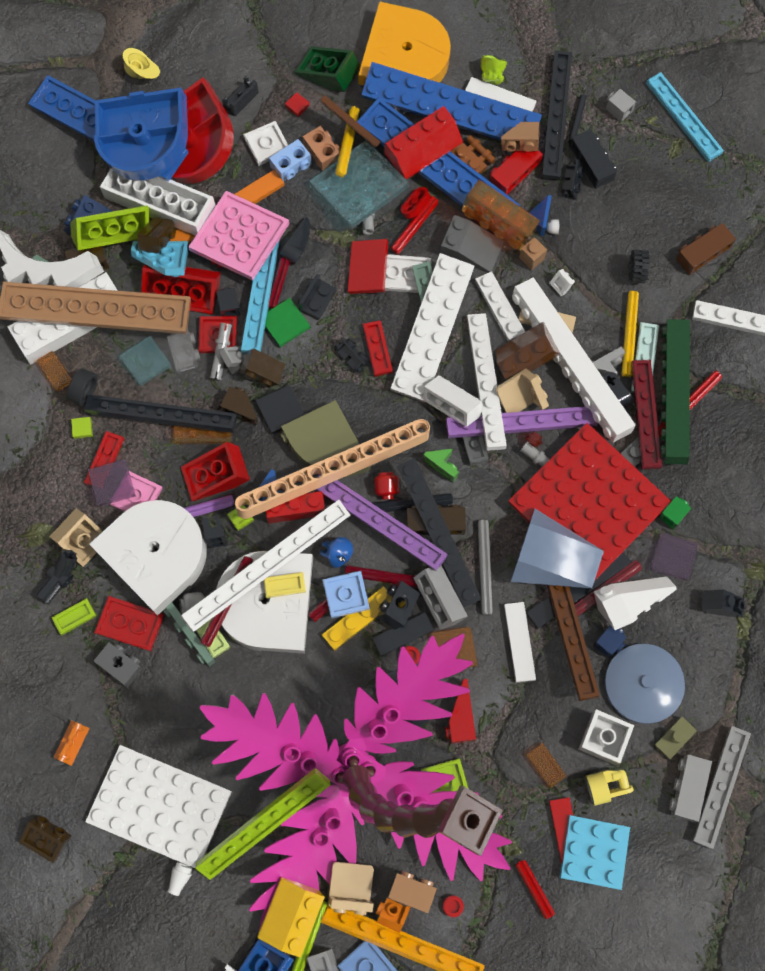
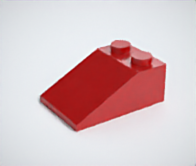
M228 442L181 466L192 501L236 488L250 480L239 446Z

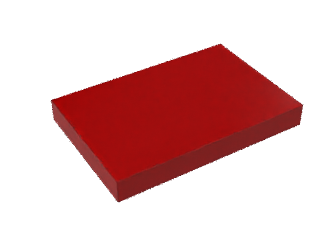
M387 239L352 241L348 281L349 294L385 292L388 253Z
M108 596L94 633L151 652L164 614L160 613L157 615L151 609Z

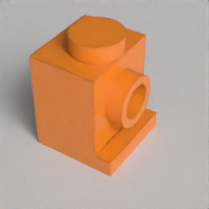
M387 898L385 903L380 902L376 912L379 915L376 923L400 933L410 906H404Z

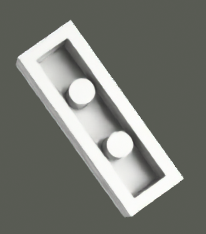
M437 376L424 386L423 400L465 427L481 416L482 401L443 377Z

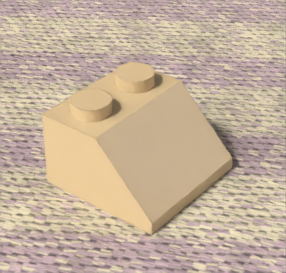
M76 508L49 537L63 550H73L77 553V562L84 567L97 553L89 544L103 531Z

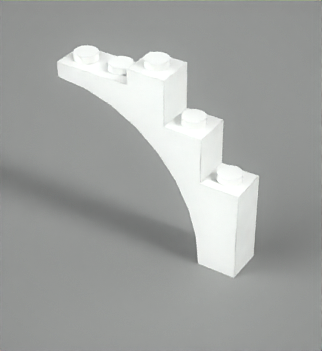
M0 230V250L3 253L2 258L6 263L1 268L6 282L25 283L29 281L30 284L80 287L104 272L97 256L89 251L75 258L60 262H42L28 258L15 246L10 236Z

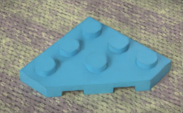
M133 241L131 255L164 275H171L173 277L184 276L189 248L188 241H169L167 246L163 247L158 253H153L149 250L142 251L138 248V241Z

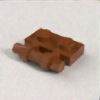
M470 135L466 139L470 143L468 147L463 143L451 151V153L476 172L482 174L487 169V165L484 162L488 161L490 164H493L496 158L489 149H485L481 145L480 140ZM475 150L481 154L479 158L473 153Z

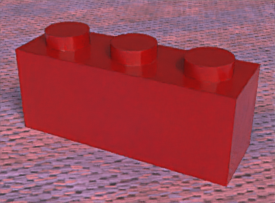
M539 150L530 152L514 151L511 156H507L503 160L500 167H495L491 171L489 182L508 195L541 163L543 154Z
M323 492L306 493L267 510L268 524L317 516L325 510Z

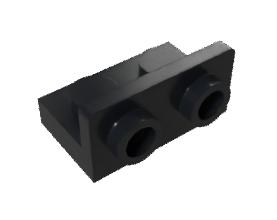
M316 274L314 279L311 278L309 280L308 289L305 294L302 293L300 295L298 303L301 312L319 320L336 293L337 288L322 281L320 275Z

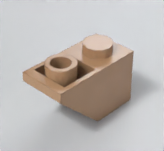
M520 122L501 137L502 151H538L539 122Z

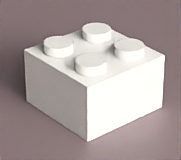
M596 709L592 712L578 750L611 764L618 765L621 763L634 725Z

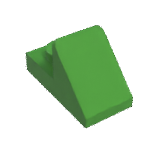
M453 449L426 452L423 456V461L453 483L457 479L459 471H457V467L454 464L446 463L452 455Z

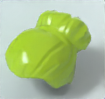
M483 55L480 61L483 81L493 85L501 84L504 80L502 74L507 62L505 59L498 60L494 56Z

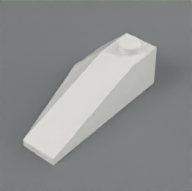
M659 577L610 584L594 591V596L599 612L612 628L617 630L636 621L637 615L643 611H649L653 603L661 602L677 590V588L668 577Z

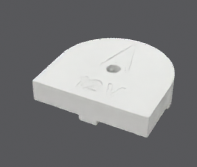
M162 500L143 502L126 510L89 544L157 615L189 585L191 586L197 580L205 565L207 554L204 534L193 516L181 506Z
M268 551L253 552L244 556L252 558L254 562ZM299 553L268 576L303 572L306 593L268 598L269 602L263 605L261 600L266 598L264 580L232 603L222 623L227 634L238 644L255 651L305 654L313 555ZM244 556L234 561L225 570L216 589L234 577Z

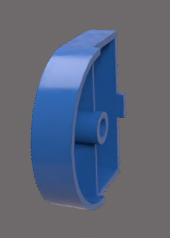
M182 88L148 93L138 91L131 92L128 96L95 100V146L100 156L115 173L130 180H149L166 173L181 158L188 139L187 96Z

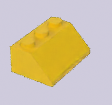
M281 877L257 937L282 952L301 958L324 900V895L318 889Z

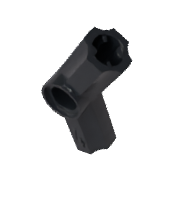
M64 549L60 552L56 564L47 574V579L34 593L48 605L61 589L66 588L74 577L72 571L78 558L76 557L77 553L73 550Z

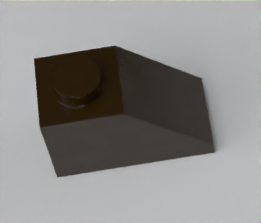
M229 386L220 405L221 411L237 413L238 419L257 426V417L249 397L245 393L246 391L240 387L233 388Z

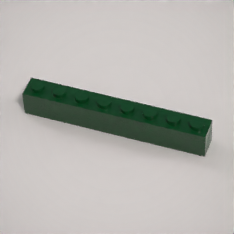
M667 319L666 326L662 328V337L666 338V343H662V354H665V360H662V371H665V377L662 376V388H665V394H662L661 404L665 405V411L661 413V422H665V428L661 429V440H665V446H661V457H665L664 464L688 465L690 458V320Z

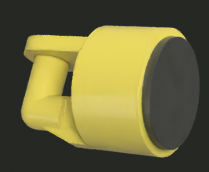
M605 770L587 775L584 778L590 802L594 806L611 802L612 797L634 791L633 786L629 785L624 770ZM618 780L620 788L609 790L607 783Z

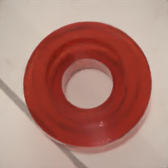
M535 431L532 434L530 432L527 433L528 436L525 440L536 448L543 444L541 441L543 437Z

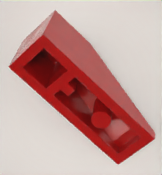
M463 679L461 686L469 689L468 679ZM470 692L457 696L448 727H445L446 739H450L451 744L476 740Z

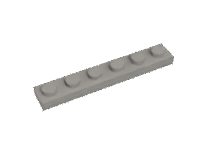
M730 726L692 842L709 849L714 848L751 733Z

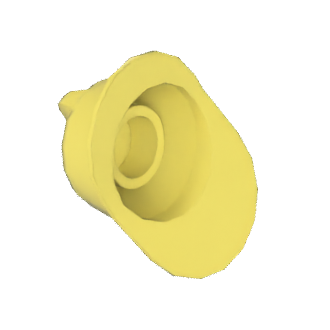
M128 48L123 52L124 69L129 76L137 79H153L159 76V67L142 51Z

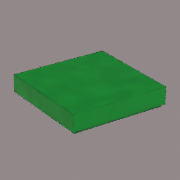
M290 298L267 312L265 328L280 348L311 328Z

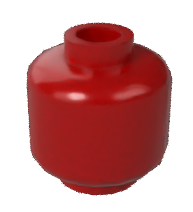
M393 472L378 473V476L374 478L375 494L382 496V500L393 499V495L398 494L400 491L398 476L393 475Z

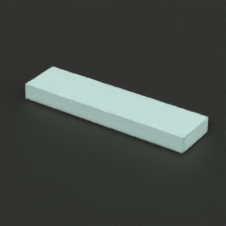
M641 322L635 360H651L653 374L659 325ZM632 380L631 393H634L633 380Z

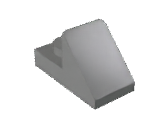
M241 346L223 347L219 353L231 374L239 372L245 353L241 352Z
M621 346L592 363L602 377L607 373L617 375L614 366L623 361L625 351Z

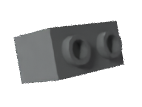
M108 642L94 662L128 688L142 671V668L139 666L140 661L133 655L130 657L124 654L125 649L119 644L115 643L113 646ZM118 660L123 663L121 667L116 664Z

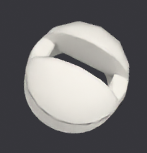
M550 220L547 223L546 229L550 234H559V220Z

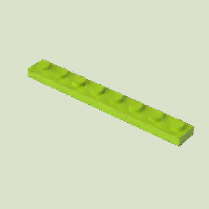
M314 768L196 862L195 869L211 880L328 788L330 780L318 769Z

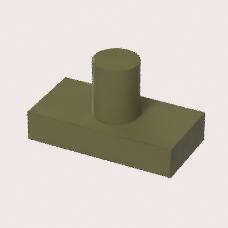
M680 717L654 746L670 760L697 730L686 719Z

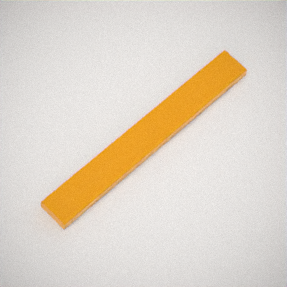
M327 905L321 923L437 971H483L485 966L400 931L398 933L376 923V920L354 914V911L346 910V913H337Z

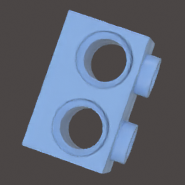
M297 139L269 157L270 167L276 171L284 182L293 178L299 171L305 170L310 166L311 154Z

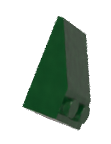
M311 46L295 70V74L328 90L345 92L360 68V64L352 50Z

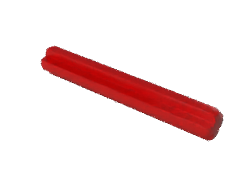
M434 196L430 197L427 204L413 218L391 246L392 252L399 254L438 205L439 200Z

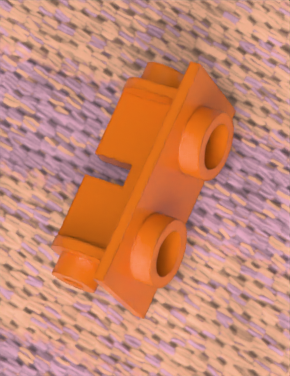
M71 720L53 758L72 766L90 728Z

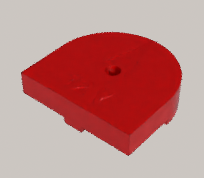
M204 77L184 90L187 96L188 139L185 148L189 153L171 178V180L179 183H198L215 175L226 163L233 146L234 133L231 120L211 84Z

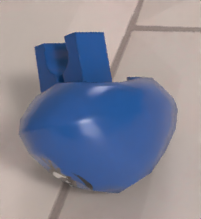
M338 537L332 542H323L322 546H325L327 551L325 549L320 551V555L328 558L333 568H339L351 558L353 544L345 537Z

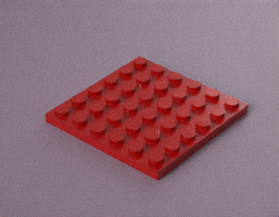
M588 423L508 501L527 522L530 523L534 509H537L603 550L595 580L672 502Z

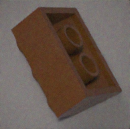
M541 322L496 350L497 364L506 380L524 369L531 372L560 355L544 322Z

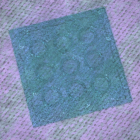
M367 140L351 151L347 172L344 177L341 178L335 173L337 161L309 181L311 186L352 229L410 187L409 182Z

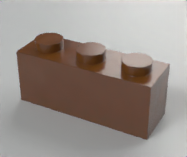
M723 223L718 226L714 225L705 235L697 236L690 245L685 244L679 249L676 260L691 275L730 249L736 238Z

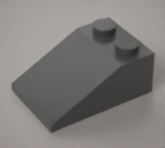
M454 215L441 245L440 253L474 265V268L489 273L494 268L504 241L474 222Z

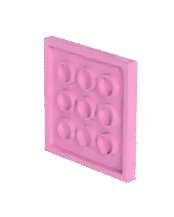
M226 191L189 245V250L253 281L288 227L289 220Z

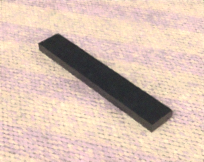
M624 552L594 581L592 589L569 587L574 604L632 563ZM550 596L526 613L537 629L555 618Z

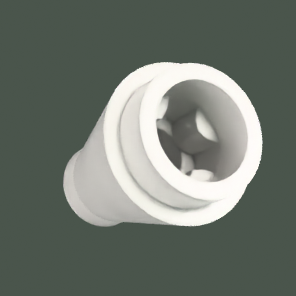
M180 862L173 866L168 888L170 894L179 896L192 875V868Z

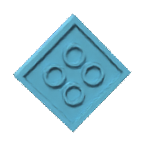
M569 815L559 878L622 890L630 827Z

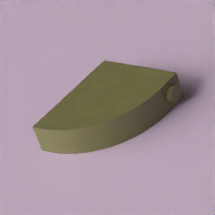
M336 400L281 426L282 433L280 436L284 444L288 443L295 456L307 467L360 445ZM349 459V460H348V462H350V463H353V462L356 461V460H354V459ZM370 466L343 478L363 474L370 470ZM331 467L330 469H331V470H337L338 468H337V467Z

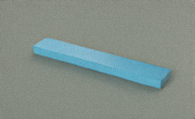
M661 72L646 81L649 89L708 162L723 153L724 150Z

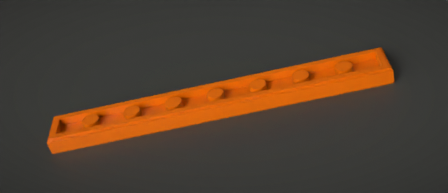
M272 170L234 195L256 204L285 185L276 171ZM177 229L175 238L170 241H188L189 246L195 235Z

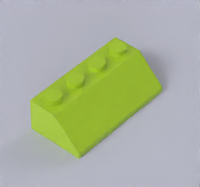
M147 205L75 218L71 221V237L77 250L137 240L138 233L149 223V207Z

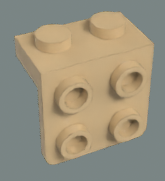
M524 369L496 388V393L499 396L505 413L520 412L532 403L542 410L549 406L546 400L548 396L541 388L540 384L542 381L537 374Z
M345 862L333 863L328 905L334 912L346 913V910H353L354 914L366 915V912H373V903L370 900L373 867L371 865Z

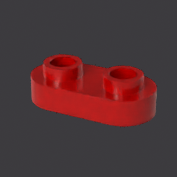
M426 187L415 189L401 206V212L405 218L411 219L417 216L430 200L431 195Z

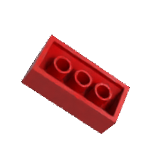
M443 106L385 143L384 154L403 179L407 180L463 144V140L455 119Z
M145 264L142 269L141 293L189 296L191 298L190 311L213 314L217 301V291H219L220 272L185 267L184 276L173 277L171 275H164Z

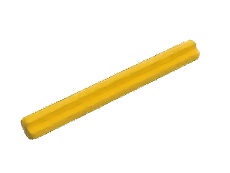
M352 106L349 110L348 115L356 122L359 118L360 109ZM347 124L335 172L341 178L346 175L355 131Z
M633 290L628 293L623 348L625 354L621 373L623 377L627 378L632 376L631 362L634 360L639 298L638 291Z

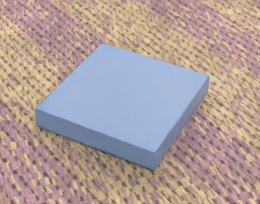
M361 571L323 579L331 619L370 610Z

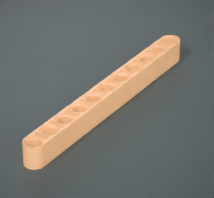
M424 419L413 421L240 495L235 501L237 514L243 519L253 517L422 444L429 438L430 425ZM420 429H421V430H424L425 432L420 433V432H418L417 430H420ZM401 437H406V438H408V439H407V440H401L400 438H401ZM388 444L390 447L385 448L383 445ZM366 452H372L373 454H372V455H366L365 453H366ZM349 459L356 460L353 463L348 462ZM331 467H337L338 469H337V470H331L330 468H331ZM314 474L321 475L319 478L312 477ZM296 482H302V483H303L302 485H299V486L294 485ZM280 489L285 490L283 493H277ZM261 497L267 498L265 501H259ZM242 505H249L246 509L240 508Z

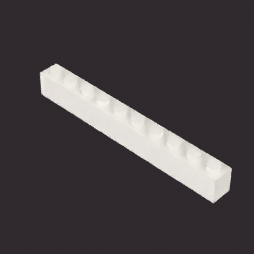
M534 277L515 286L512 294L514 303L522 308V314L531 321L532 328L541 322L545 323L560 352V355L553 358V360L560 365L563 375L569 378L574 391L579 393L585 407L590 409L594 420L601 425L604 435L613 443L631 434L636 426Z

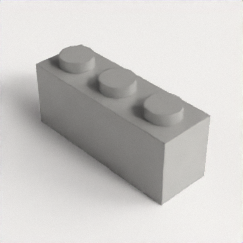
M442 566L437 571L432 568L424 569L414 577L440 630L456 625L467 617Z
M686 755L683 759H680L678 765L680 776L676 778L674 783V790H676L675 798L671 799L669 805L671 816L694 823L699 822L712 761L692 755Z

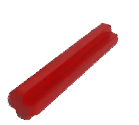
M526 860L516 863V868L544 918L549 919L554 916L555 912Z

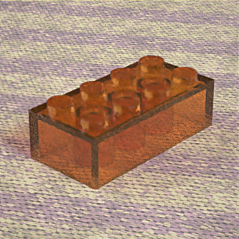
M478 180L468 193L462 208L467 217L475 219L483 228L490 229L498 238L506 240L511 247L519 250L529 242L540 222L539 219L481 180Z

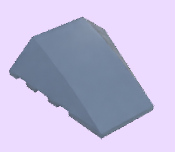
M534 509L511 582L592 589L604 551L542 512Z

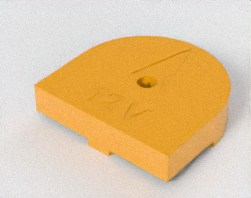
M379 2L358 75L359 84L365 85L372 62L440 83L447 73L450 59V39L446 29L436 18L428 13Z

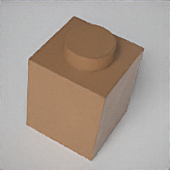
M534 237L521 248L519 259L533 270L545 259L547 249Z

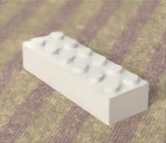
M110 169L100 186L105 199L129 209L148 205L149 217L172 220L174 227L195 236L216 207L212 196L173 180L167 181L160 176L149 180H130Z
M106 272L78 287L118 291ZM17 321L8 326L30 365L97 328Z

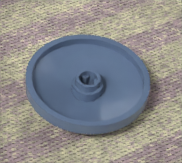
M636 644L621 650L611 660L606 669L604 687L608 701L619 715L634 723L653 724L668 718L677 710L684 696L685 680L680 665L670 653L655 645Z

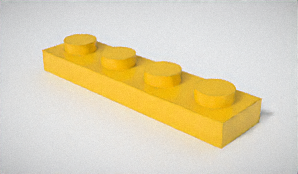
M384 586L368 598L370 610L346 615L322 634L334 651L377 618L380 611L378 610L379 605L388 595Z

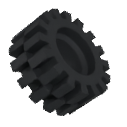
M633 249L631 251L628 269L630 283L647 282L650 269V254L648 250Z

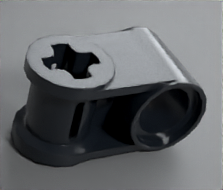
M614 373L604 375L603 379L605 382L612 383V385L608 384L621 405L625 406L630 403L632 396L618 376Z

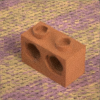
M319 126L303 136V146L323 172L338 163L340 148L331 141L332 138L329 132L324 131Z

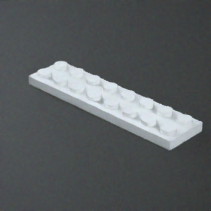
M441 253L439 254L392 383L391 391L425 403L423 400L424 386L435 378L474 265Z

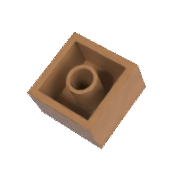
M402 871L401 874L397 873L388 898L429 913L437 888L433 887L434 883L423 878L420 882L413 879L414 875Z

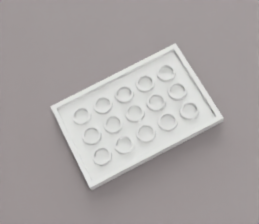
M120 745L85 822L195 868L196 862L203 858L207 852L232 791Z

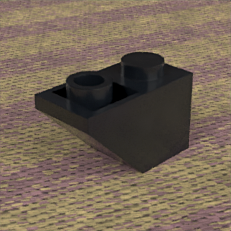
M724 589L703 591L702 610L714 615L743 618L745 602L744 598Z

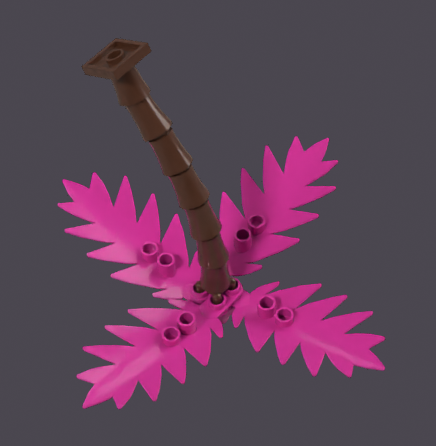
M463 633L446 641L439 647L435 637L430 636L423 647L418 666L405 647L402 646L398 657L397 683L380 667H377L375 680L378 703L361 687L357 688L354 702L355 727L348 719H344V731L349 741L340 747L338 746L337 739H333L329 749L327 748L323 726L317 714L313 715L300 738L299 719L294 703H290L277 726L276 718L266 693L261 695L254 718L244 703L234 695L230 696L228 708L200 705L201 711L214 725V727L201 735V739L215 742L236 740L212 760L213 765L235 761L256 754L235 777L236 780L248 778L278 766L259 787L260 791L297 782L314 768L318 769L334 783L316 796L325 798L319 799L298 810L281 824V826L305 830L287 836L264 849L265 853L289 855V857L269 866L250 879V883L277 882L260 895L249 908L250 912L264 909L259 931L281 877L319 890L318 871L330 885L332 865L334 862H337L333 845L349 863L356 864L357 846L352 813L361 825H364L365 821L375 824L376 828L381 832L391 833L398 849L401 848L405 837L414 836L422 866L426 864L434 837L436 836L438 850L450 881L454 880L458 850H460L470 870L480 881H483L484 864L494 868L510 870V866L497 847L511 844L512 841L493 833L498 820L502 818V809L479 796L478 792H473L465 786H459L458 791L433 792L453 780L455 776L452 774L404 771L414 766V763L398 761L382 765L368 753L396 752L395 748L382 743L414 741L433 735L432 732L405 720L440 719L452 716L451 712L424 700L454 697L470 692L468 688L440 680L457 674L473 664L472 661L456 658L465 637Z

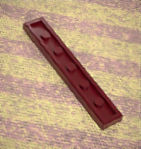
M632 360L642 469H661L662 461L651 360Z

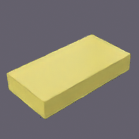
M303 572L272 576L264 579L266 598L306 593Z

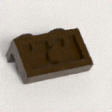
M37 815L28 822L19 843L54 863L57 861L65 843L70 840L71 835L65 829L49 822L47 818Z

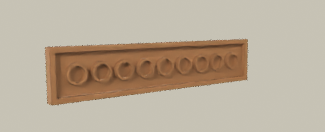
M3 282L0 297V319L187 334L191 298L189 296Z

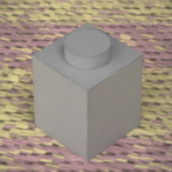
M619 89L616 93H611L607 98L606 110L622 122L633 112L636 101Z

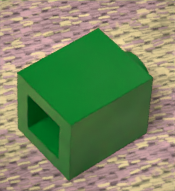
M676 496L659 516V519L674 530L691 510V507L686 500Z

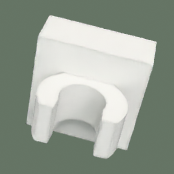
M562 269L556 273L550 284L560 296H563L571 288L575 280H572L568 273Z

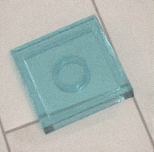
M151 336L119 356L140 387L171 367V363Z

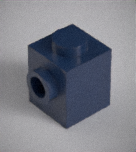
M610 625L593 646L610 658L615 651L619 653L626 645L623 642L626 636L621 628L614 630Z

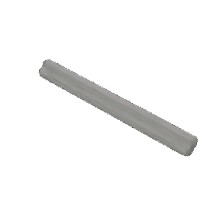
M479 520L481 609L483 615H490L493 610L488 520Z

